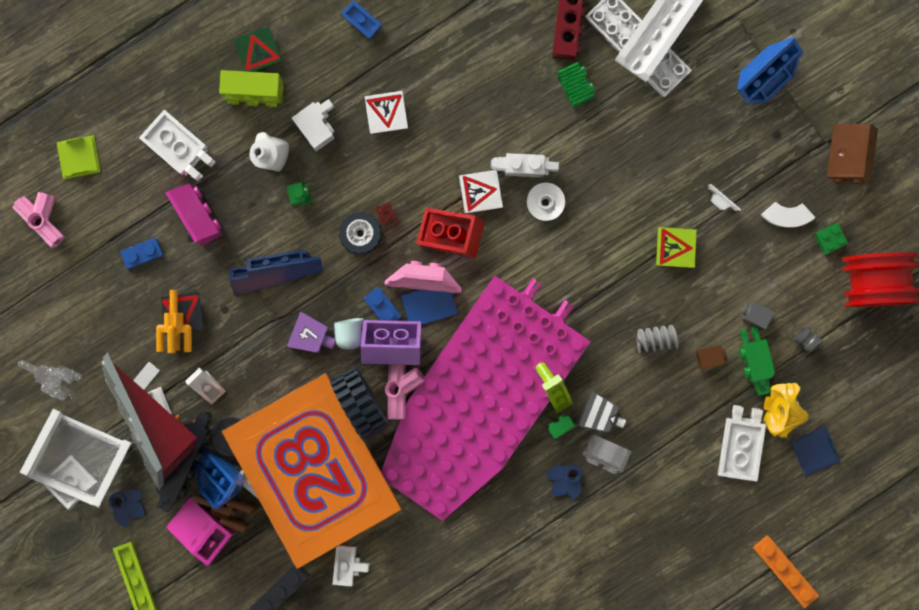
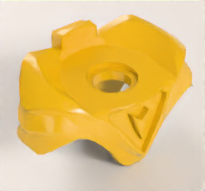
M797 383L774 385L771 387V396H766L764 409L767 412L763 422L773 436L777 435L788 439L787 434L808 420L809 414L799 406L796 399L800 390V386Z

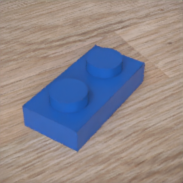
M354 0L341 13V16L369 40L382 27L380 22Z
M156 237L120 251L128 270L164 256Z
M379 287L364 297V300L381 321H397L402 317Z

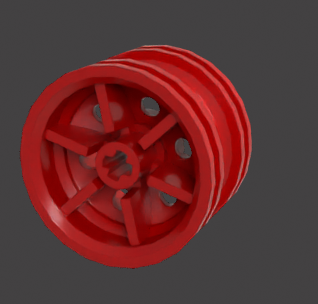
M875 253L842 258V263H846V267L842 268V272L850 275L851 289L849 292L844 293V297L848 298V302H845L844 306L873 307L919 303L917 296L919 288H915L913 282V270L919 268V263L915 262V259L919 258V253Z

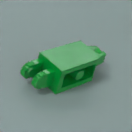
M752 326L751 333L754 342L749 343L747 332L744 328L740 329L742 344L740 345L739 355L741 360H744L746 367L743 368L744 376L749 382L753 383L757 395L770 393L769 378L773 377L775 371L767 339L760 340L757 327Z

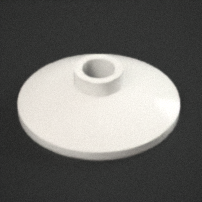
M540 183L534 186L527 197L529 212L535 218L542 221H550L557 218L565 206L563 192L559 187L551 183ZM544 199L549 201L548 206L542 204Z

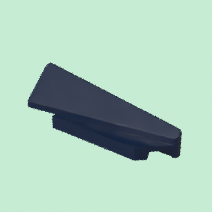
M305 250L247 259V267L229 268L230 283L234 296H240L323 271L321 257H311L309 252Z

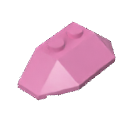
M411 261V264H405L385 280V286L462 294V288L448 271L438 263H430V266H424L422 262Z

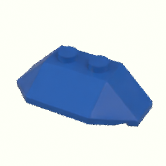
M795 37L767 46L740 72L737 89L746 103H766L794 77L799 59L803 54V50Z
M204 447L202 451L204 456L195 467L197 469L198 490L213 509L217 510L237 495L243 486L245 478L229 461Z

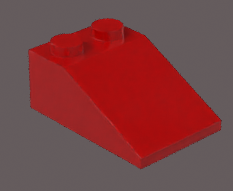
M426 208L416 244L476 259L485 222L472 215Z

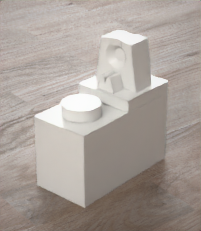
M329 99L321 105L319 102L316 104L313 102L292 117L315 151H318L334 139L332 135L334 130L328 122L324 124L329 116L327 113L334 108Z

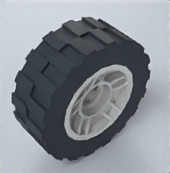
M354 212L346 216V219L341 222L342 224L339 227L340 241L349 252L365 255L366 253H371L380 244L382 237L381 227L376 218L369 213ZM358 230L364 231L362 237L357 236Z

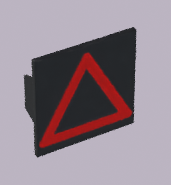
M199 292L178 294V313H183L184 325H190L192 331L204 330ZM170 296L161 297L163 320L164 313H170Z

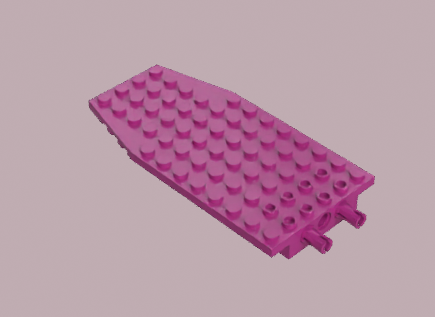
M493 277L424 377L425 383L418 386L408 400L405 419H401L381 470L387 483L442 521L505 466L550 401L542 386L544 381L535 370V367L539 363L545 362L554 377L559 374L564 381L591 342L565 324L564 320L574 308L570 304L564 310L568 305L567 301L564 300L556 314L552 315L533 302V297L542 287V284L538 282L535 288H533L536 280L533 278L525 291L520 293L498 277Z

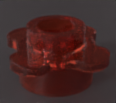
M386 202L384 205L375 208V212L379 216V222L382 224L397 217V214L392 209L393 205L391 202Z

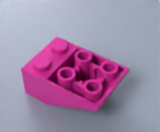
M189 497L166 528L196 558L208 566L215 560L236 532L229 527L221 525L220 519L211 515V512L201 504L191 501L192 497Z

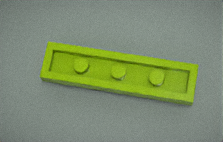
M133 541L113 548L134 610H157Z

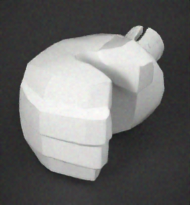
M266 132L259 133L256 136L255 143L251 146L250 160L259 168L280 172L288 157L289 144L282 139L270 137Z

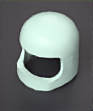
M363 318L348 319L334 323L335 341L338 347L342 349H355L361 346Z

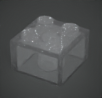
M591 434L582 455L586 457L587 462L596 466L601 463L604 465L603 468L616 474L617 471L623 472L632 451Z

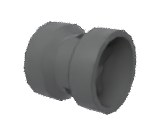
M805 326L796 334L793 340L797 344L802 343L803 349L809 353L819 344L821 338L818 335L811 334V329Z

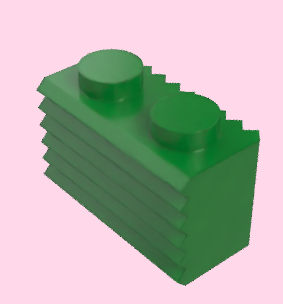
M577 62L557 72L556 76L573 109L594 99L596 90L591 82L588 83L586 79L587 72L583 65L580 66Z

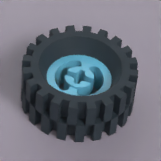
M356 366L330 380L337 400L340 402L351 425L363 441L389 426L374 393Z

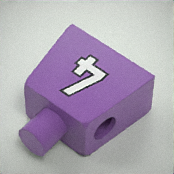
M300 312L287 346L320 353L322 346L333 349L336 341L335 338L327 336L329 330L327 326Z

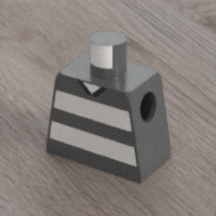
M590 391L577 425L610 432L612 426L623 429L626 418L616 415L619 409L618 406L599 394Z

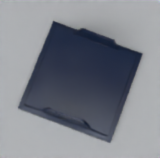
M826 426L790 441L805 477L841 462Z

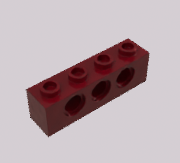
M559 0L552 58L575 60L576 55L580 54L581 44L578 43V36L582 37L583 25H580V18H584L585 6H582L583 0H577L575 5L569 4L568 0ZM573 17L575 22L572 24L567 23L565 18ZM570 35L573 41L566 42L563 36Z

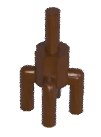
M194 493L191 499L193 502L211 508V515L220 518L219 522L221 525L242 533L248 531L250 524L235 518L238 510L251 515L255 513L257 508L256 505L235 497L217 510L213 509L208 501L200 495Z

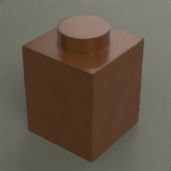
M721 345L695 351L699 369L724 365L725 360H727L726 351L722 349Z

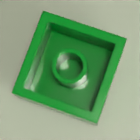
M838 222L813 234L824 255L848 244Z
M563 414L558 417V421L549 423L547 430L556 439L575 425L568 415Z

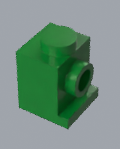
M301 182L287 185L290 204L293 207L312 203L308 184L303 185Z

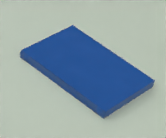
M418 290L401 295L408 321H421V325L458 314L452 293Z

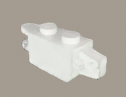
M506 153V157L492 158L490 164L493 170L505 171V176L539 178L548 175V171L558 172L559 162H549V158L545 157V155Z

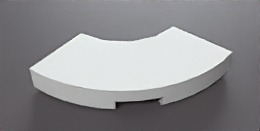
M774 202L760 215L767 222L775 226L792 228L802 226L815 218L803 203L797 207L786 208Z

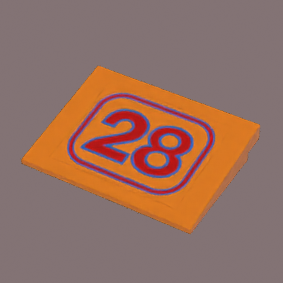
M327 373L221 431L297 569L402 509L365 441L359 437L342 409L340 402L337 400Z

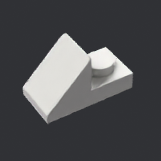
M200 368L185 381L188 386L210 404H213L226 392L208 371H203Z

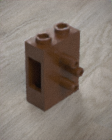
M834 124L827 177L834 180V183L845 184L846 181H852L854 184H864V181H871L878 128L872 124Z

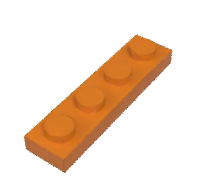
M769 536L764 537L753 547L803 608H806L819 597Z

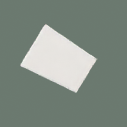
M148 362L133 381L144 390L160 370Z

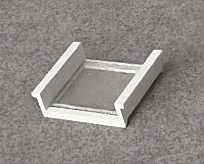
M53 409L20 473L99 508L131 442L117 439L64 416L60 411Z

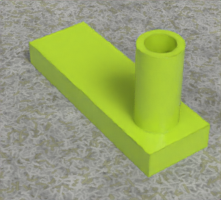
M545 362L539 363L535 370L544 381L542 386L558 414L572 405L573 401L559 374L554 377Z

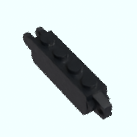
M210 411L199 413L195 422H189L184 425L197 437V447L164 480V485L160 490L156 486L157 493L160 494L157 508L165 512H169L175 502L181 498L183 499L187 494V484L196 474V470H194L196 464L201 462L204 456L202 451L205 445L207 446L211 441L212 435L210 434L212 429L209 426L212 422V414Z

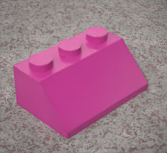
M187 184L166 192L167 197L195 243L204 246L222 235L220 229H222L217 219H212L210 215L212 210L207 203L203 204L200 199L202 194L197 186L193 187L191 184Z

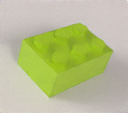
M221 70L219 94L225 101H228V104L239 105V102H247V105L258 106V103H264L268 107H277V104L282 105L284 82L278 73Z

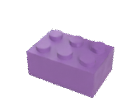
M363 320L361 339L362 364L420 365L421 321Z

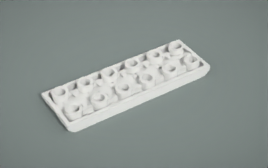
M601 0L585 16L586 20L618 53H620L642 22L622 0ZM669 49L647 82L661 96L665 97L692 70Z
M656 0L615 61L646 82L703 0Z

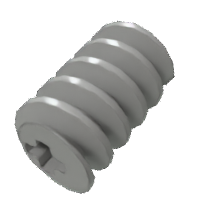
M669 325L668 329L665 326H661L660 331L658 327H654L652 331L650 328H646L645 333L642 329H638L636 340L639 353H641V348H644L647 353L649 347H652L655 352L657 346L663 351L664 345H667L669 350H671L672 344L675 345L676 349L679 348L678 335L673 325Z

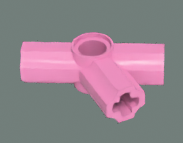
M38 192L34 205L25 196L19 198L14 202L12 208L27 222L28 226L34 229L51 248L62 243L65 237L49 221L55 197ZM41 218V224L39 226H36V220Z
M388 364V383L385 387V393L388 396L389 420L405 419L406 397L408 393L425 383L424 376L418 368H414L406 373V365ZM398 386L399 392L395 394V388Z

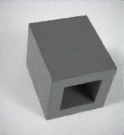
M750 302L749 305L746 304L741 312L743 314L741 320L756 326L760 330H765L775 312L756 302Z

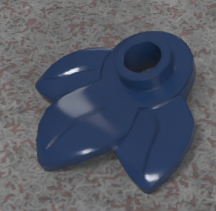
M557 465L547 472V477L554 480L552 484L553 496H561L566 493L572 499L579 496L582 490L580 480L583 476L579 466L568 465L564 467ZM570 471L576 472L574 478L569 476Z
M129 489L124 493L115 492L110 496L109 505L114 510L113 517L119 525L127 527L130 517L137 518L145 515L144 506L139 502L142 497L140 491ZM117 498L122 499L121 505L117 504Z

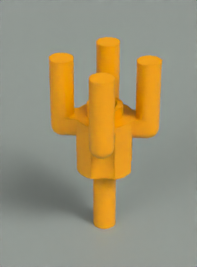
M170 290V313H164V325L156 327V352H164V333H167L168 353L180 351V333H184V352H192V328L190 325H184L183 313H178V290Z

